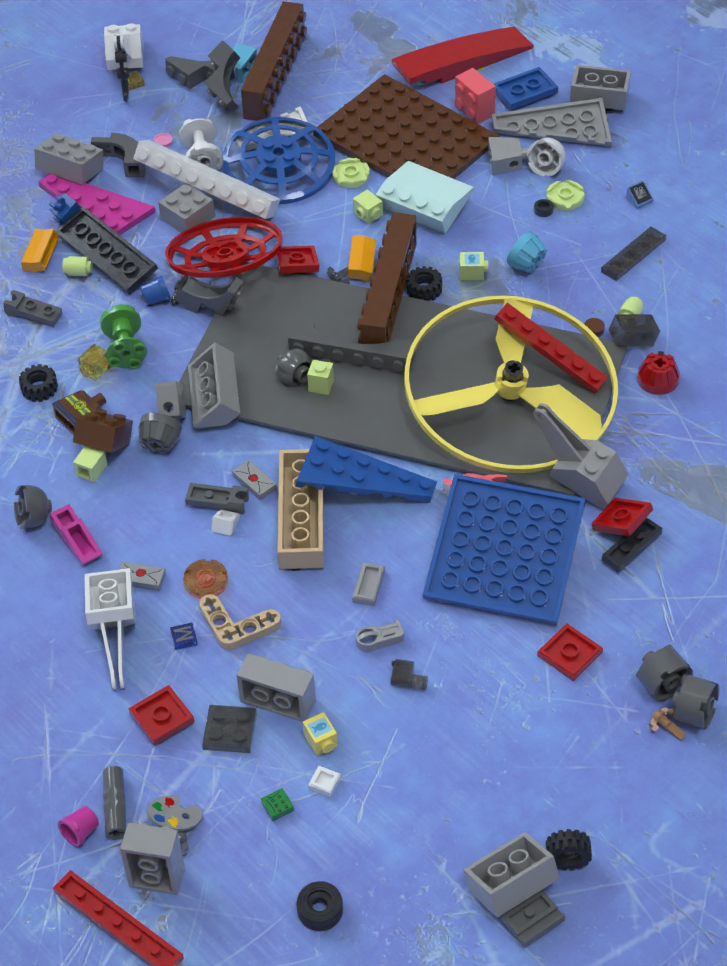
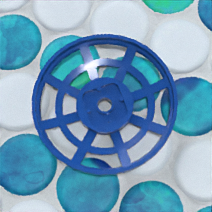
M287 117L266 118L244 126L229 139L223 152L224 174L236 179L229 168V164L240 161L243 170L249 175L244 183L251 186L255 180L263 183L278 185L279 194L270 195L279 198V204L294 203L316 194L329 182L335 166V151L329 138L320 129L308 122ZM279 123L295 124L305 128L300 130L292 126L279 125ZM265 124H272V126L260 128L254 131L253 133L246 132L255 127H259ZM280 129L296 133L291 137L280 135ZM269 130L273 132V136L265 139L257 136ZM315 131L327 143L329 150L317 148L315 141L308 134ZM238 137L244 138L245 140L240 147L239 154L228 157L229 149ZM304 137L311 145V148L300 147L297 141ZM250 141L258 144L256 151L245 152ZM275 153H282V155L277 156ZM301 154H312L308 166L300 162ZM318 155L328 156V167L319 178L312 171L317 164ZM256 158L258 166L255 170L250 168L245 159ZM295 168L301 171L293 176L285 177L286 172ZM265 170L270 173H276L277 178L266 177L260 174ZM305 176L314 182V184L303 190L286 193V184L296 182Z

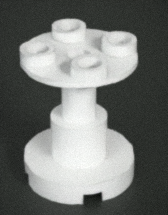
M188 119L184 121L183 127L179 132V138L184 146L190 148L185 156L215 170L217 168L219 170L223 165V156L220 149L211 144L216 138V128L213 122L209 119Z

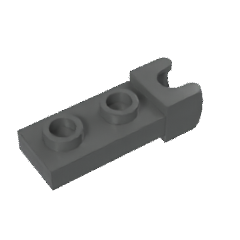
M15 290L11 291L12 301L5 300L3 303L4 312L7 315L16 318L21 316L51 327L56 325L63 314L62 308L25 297L24 293Z
M190 483L185 502L186 505L223 509L245 514L244 502L249 501V491L247 487L233 485L232 488Z

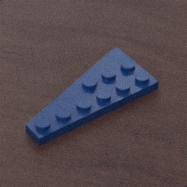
M315 436L295 487L311 485L314 486V489L323 490V487L335 488L337 492L363 495L379 493L382 494V497L390 498L391 495L402 496L406 500L430 502L437 481Z

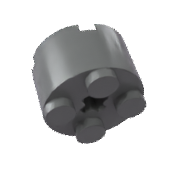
M670 644L656 652H647L642 658L643 664L636 673L639 681L659 701H665L673 697L675 691H677L676 689L681 686L684 674L693 676V670L690 665Z
M684 674L680 692L675 691L672 699V705L676 706L673 712V720L698 728H707L715 714L716 708H713L714 700L718 701L719 684Z

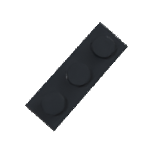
M646 518L631 536L621 537L602 554V561L620 572L662 534L663 528L649 518Z

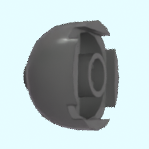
M19 485L15 491V495H19L18 502H14L17 525L22 524L20 529L36 528L43 524L48 517V513H51V500H48L46 493L36 486Z

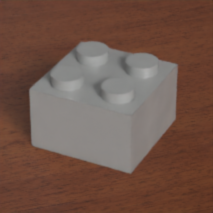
M187 183L158 202L161 220L179 232L187 231L215 217L213 199Z

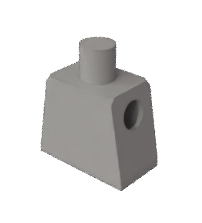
M488 137V153L492 175L521 170L522 160L528 159L527 151L529 148H521L518 138Z
M177 381L155 383L158 413L168 415L178 422L179 418H186L185 385Z

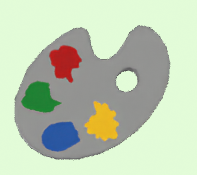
M169 795L152 801L147 809V816L158 827L167 826L174 830L186 831L197 826L201 820L202 811L197 805L181 808L179 806L180 798ZM186 815L189 819H184L182 816Z

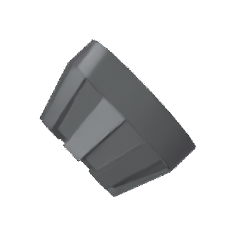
M153 412L144 414L138 427L141 446L144 449H150V452L155 454L156 451L166 454L179 440L182 430L181 424L176 419L165 414Z

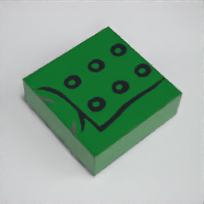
M283 788L261 798V804L272 821L294 811V805Z

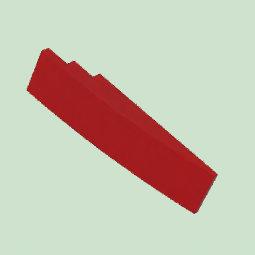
M515 26L451 39L403 54L392 59V66L409 84L420 80L425 84L438 80L442 84L455 79V76L471 68L478 70L533 49L534 45Z

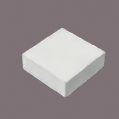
M318 766L308 784L309 790L331 798L341 779V774Z

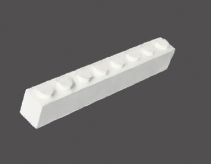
M151 140L138 142L134 160L264 219L275 216L280 202L279 198Z

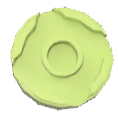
M347 158L339 161L338 165L334 166L332 172L334 182L345 188L360 187L370 177L368 164L362 163L357 158Z
M566 180V182L561 183V181H556L548 187L546 199L553 203V208L570 211L577 209L583 204L585 193L583 187L577 182Z

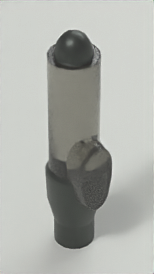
M183 275L181 280L176 282L173 288L175 292L171 298L172 305L178 304L176 299L181 289L187 283L188 276Z

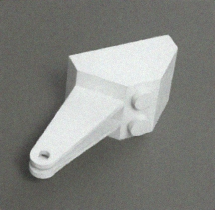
M128 568L85 574V615L87 625L90 630H102L113 690L117 689L116 676L107 628L118 626V672L120 687L123 689L125 688L123 674L124 627L136 624L131 571Z

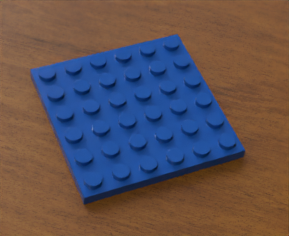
M454 474L423 598L557 625L586 498Z

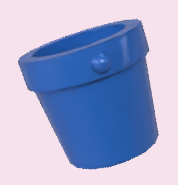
M162 275L140 287L147 305L171 299Z

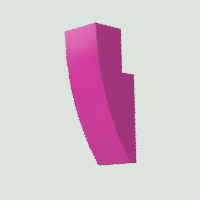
M70 504L50 513L52 525L82 565L103 556L82 519L77 517Z

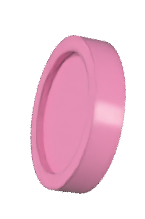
M160 133L154 137V142L164 147H169L173 142L172 136L168 133Z

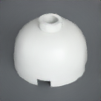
M553 138L539 139L527 151L529 167L534 173L545 177V175H555L562 169L566 161L564 147Z

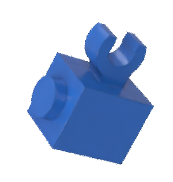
M65 193L62 196L56 195L58 200L55 204L49 203L51 207L49 211L54 215L52 219L60 226L81 209V206Z

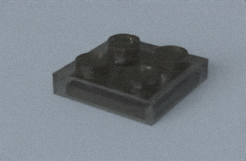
M209 705L202 743L203 750L251 753L257 709Z

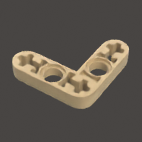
M209 594L200 599L201 614L219 645L225 650L236 649L276 632L281 627L280 613L274 609L265 610L237 623H233L217 596ZM210 604L211 606H214L215 612L212 613L211 608L206 605ZM217 619H224L226 621L220 626L213 623ZM248 626L256 628L253 633H246L244 631Z

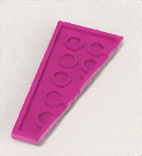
M49 174L38 181L39 187L56 200H58L57 194L60 196L63 193L67 194L81 208L84 206L119 235L156 212L155 206L87 183L81 185L53 174Z

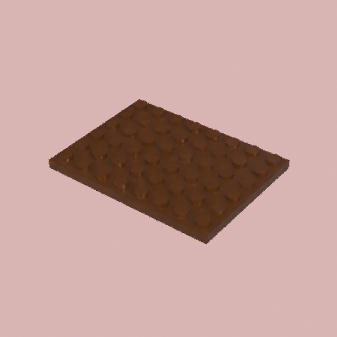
M386 74L317 127L329 138L334 148L352 158L360 159L362 163H367L370 168L386 177H389L407 161L455 179L488 151V137H500V135ZM313 131V136L324 141L319 135L315 133V131Z

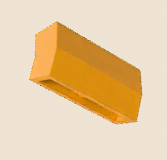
M35 229L21 260L23 271L40 272L46 270L59 239L54 229Z
M352 235L348 278L369 281L373 272L376 239Z

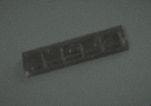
M649 227L601 267V273L615 281L619 280L666 241V235L653 227Z

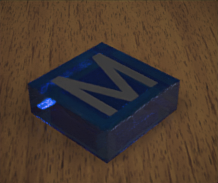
M192 622L170 627L175 650L198 645Z

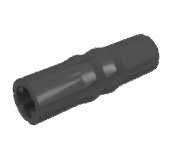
M109 766L103 769L102 772L105 832L107 838L117 840L122 839L126 831L124 778L121 767Z

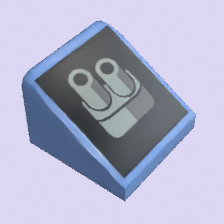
M642 180L627 187L626 198L637 208L653 202V197Z

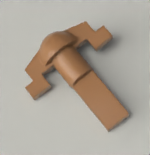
M664 707L655 711L649 723L653 733L659 729V726L656 724L660 723L679 741L686 736L685 732L665 716L668 714L671 717L674 712L673 708Z

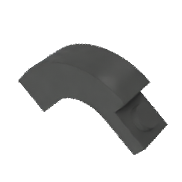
M111 133L110 137L91 138V145L103 149V157H117L124 160L126 177L145 176V164L133 159L138 145L135 139L120 133Z

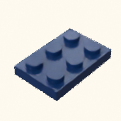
M540 67L494 83L496 95L510 110L558 93V86Z

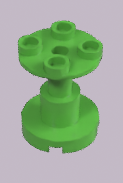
M119 304L112 306V310L108 312L105 310L100 316V327L103 334L114 339V342L106 350V358L111 367L136 369L140 367L141 362L147 355L145 344L139 339L133 338V335L141 327L140 314L130 305Z

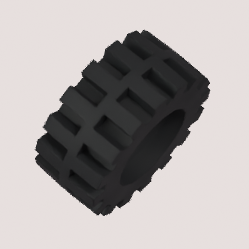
M422 266V268L416 267V270L412 269L406 277V288L409 297L430 301V299L436 300V297H439L440 293H442L441 273H438L437 269L433 270L432 267L426 268V266ZM421 283H428L429 285H419V284H421Z
M31 365V368L27 367L25 372L22 371L20 373V389L22 395L27 400L32 399V402H36V400L43 402V399L49 400V396L53 397L55 395L54 392L58 390L55 371L51 367L48 368V365ZM44 381L42 384L33 385L35 382Z
M567 829V831L559 830L558 833L553 832L551 836L547 837L545 842L546 850L554 856L557 869L562 868L563 871L570 869L572 871L575 868L581 869L583 865L587 866L591 862V841L585 832L580 833L576 829L574 831H571V829Z

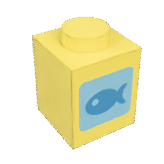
M324 712L302 721L304 736L316 756L322 753H329L338 747L337 732Z

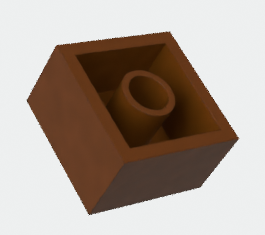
M94 409V411L87 412L76 418L73 443L113 453L130 444L133 420L126 419V416L122 414L111 415L107 414L106 410Z

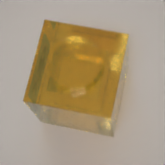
M93 344L78 357L79 370L82 375L90 377L95 381L111 368L106 358V350L96 344Z

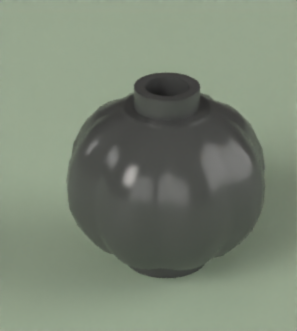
M301 349L287 350L277 358L275 374L284 385L290 387L299 386L300 384L294 382L293 378L301 383H306L312 360Z

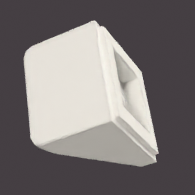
M220 509L212 517L211 531L231 536L240 519V514Z

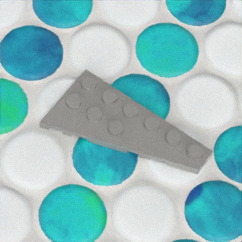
M602 98L492 114L494 133L539 139L548 137L557 141L612 147Z

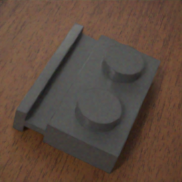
M542 889L503 914L501 921L525 948L564 922L565 915L558 910L557 905Z

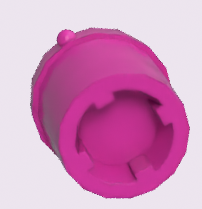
M82 806L70 815L64 816L58 822V828L63 837L75 847H79L99 825L97 816L87 806Z

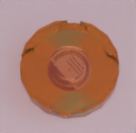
M205 559L195 561L184 572V587L195 598L201 599L209 594L218 596L227 587V570L217 560L205 561Z

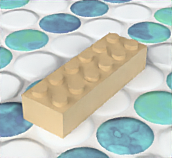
M309 449L279 450V569L324 568V487L323 490L314 489V486L311 485L295 487Z

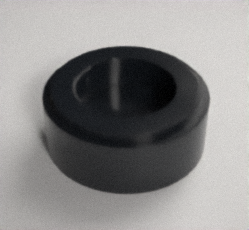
M540 199L534 204V213L539 217H548L552 215L554 205L550 200Z

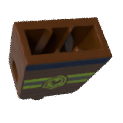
M80 390L52 403L55 418L74 435L76 418L87 412H92L94 409H100L101 406L106 404V399L101 393L91 398L84 390Z

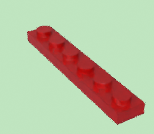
M508 302L495 316L494 320L594 394L607 380L608 377Z
M70 870L53 887L55 894L150 966H178L184 959L180 951Z

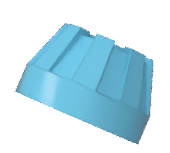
M527 231L511 248L507 256V264L514 269L532 273L535 271V267L538 268L540 266V261L545 258L547 249L536 234L532 231Z

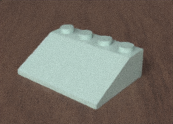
M407 161L384 181L376 196L383 201V209L394 213L416 215L417 223L446 234L474 191V187Z

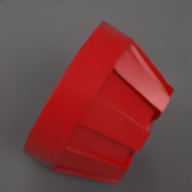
M658 351L657 354L650 353L638 369L637 381L639 386L644 391L656 395L668 394L674 391L679 384L680 375L674 357L670 354L665 355L663 351Z

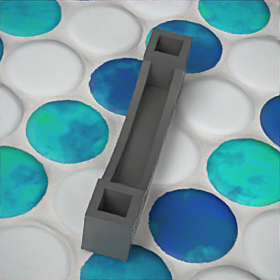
M300 321L294 322L288 336L289 350L301 349L308 356L397 372H405L407 356L414 342L394 338L393 341L379 344L350 343L321 333L315 328V324ZM414 352V354H413V357H412V360H411V363H410V368H411L413 359H414V357H415V352Z

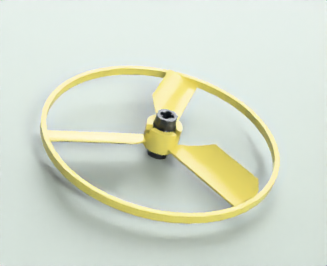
M517 296L476 298L454 305L438 314L416 336L410 347L404 372V386L409 407L426 434L441 448L467 463L505 473L546 471L552 469L558 460L535 465H505L482 460L464 453L443 440L426 423L422 415H435L483 404L497 393L503 399L509 401L521 397L535 409H537L540 403L546 404L581 439L599 441L612 421L618 398V380L615 367L610 355L598 337L569 313L541 301ZM508 302L530 320L533 308L541 309L562 318L576 327L598 349L611 377L613 392L611 410L606 422L602 426L601 415L560 384L526 388L529 374L525 366L521 364L525 342L500 323L495 340L504 363L499 366L494 383L414 400L409 382V368L413 354L423 337L436 324L464 309L504 303V307Z

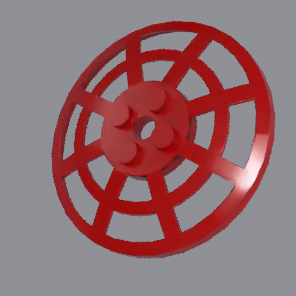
M253 217L221 218L198 224L187 231L181 232L170 241L166 247L165 256L169 267L179 274L196 278L226 277L250 271L267 263L280 251L283 245L281 230L275 224L264 219ZM240 227L237 234L222 235L214 238L209 232L222 228ZM248 227L269 232L262 239L246 235L245 233ZM200 234L205 238V241L200 242L190 250L180 247L186 241ZM275 237L277 240L276 246L270 252H266L265 243ZM242 240L250 241L254 244L248 246ZM206 247V248L202 251V253L197 252V251H199L200 249ZM260 247V254H249L252 250ZM175 251L185 255V265L173 263L172 259ZM192 257L201 258L203 262L192 264L191 259ZM253 260L251 263L241 266L245 261ZM208 267L211 268V270L203 271L197 268Z

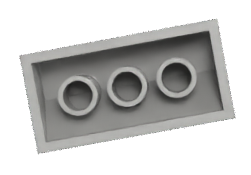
M214 342L188 365L193 427L195 428L227 425L240 414L234 352Z

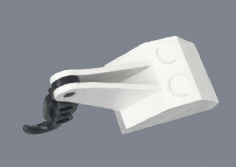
M133 23L123 26L110 25L104 27L107 70L117 69L118 79H121L123 100L125 102L129 99V68L143 67V32L140 24L136 25Z

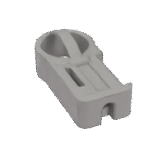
M395 619V623L377 628L375 625L364 627L356 634L357 647L363 652H372L376 649L404 641V631L397 619ZM368 636H372L376 639L374 642L369 644L362 643L360 641Z

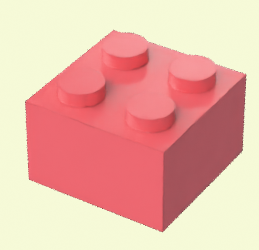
M474 68L455 76V106L457 109L461 110L469 119H472L477 124L491 118L492 114H495L496 86Z

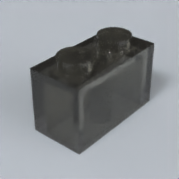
M615 314L608 329L617 347L654 346L660 333V329L652 314Z

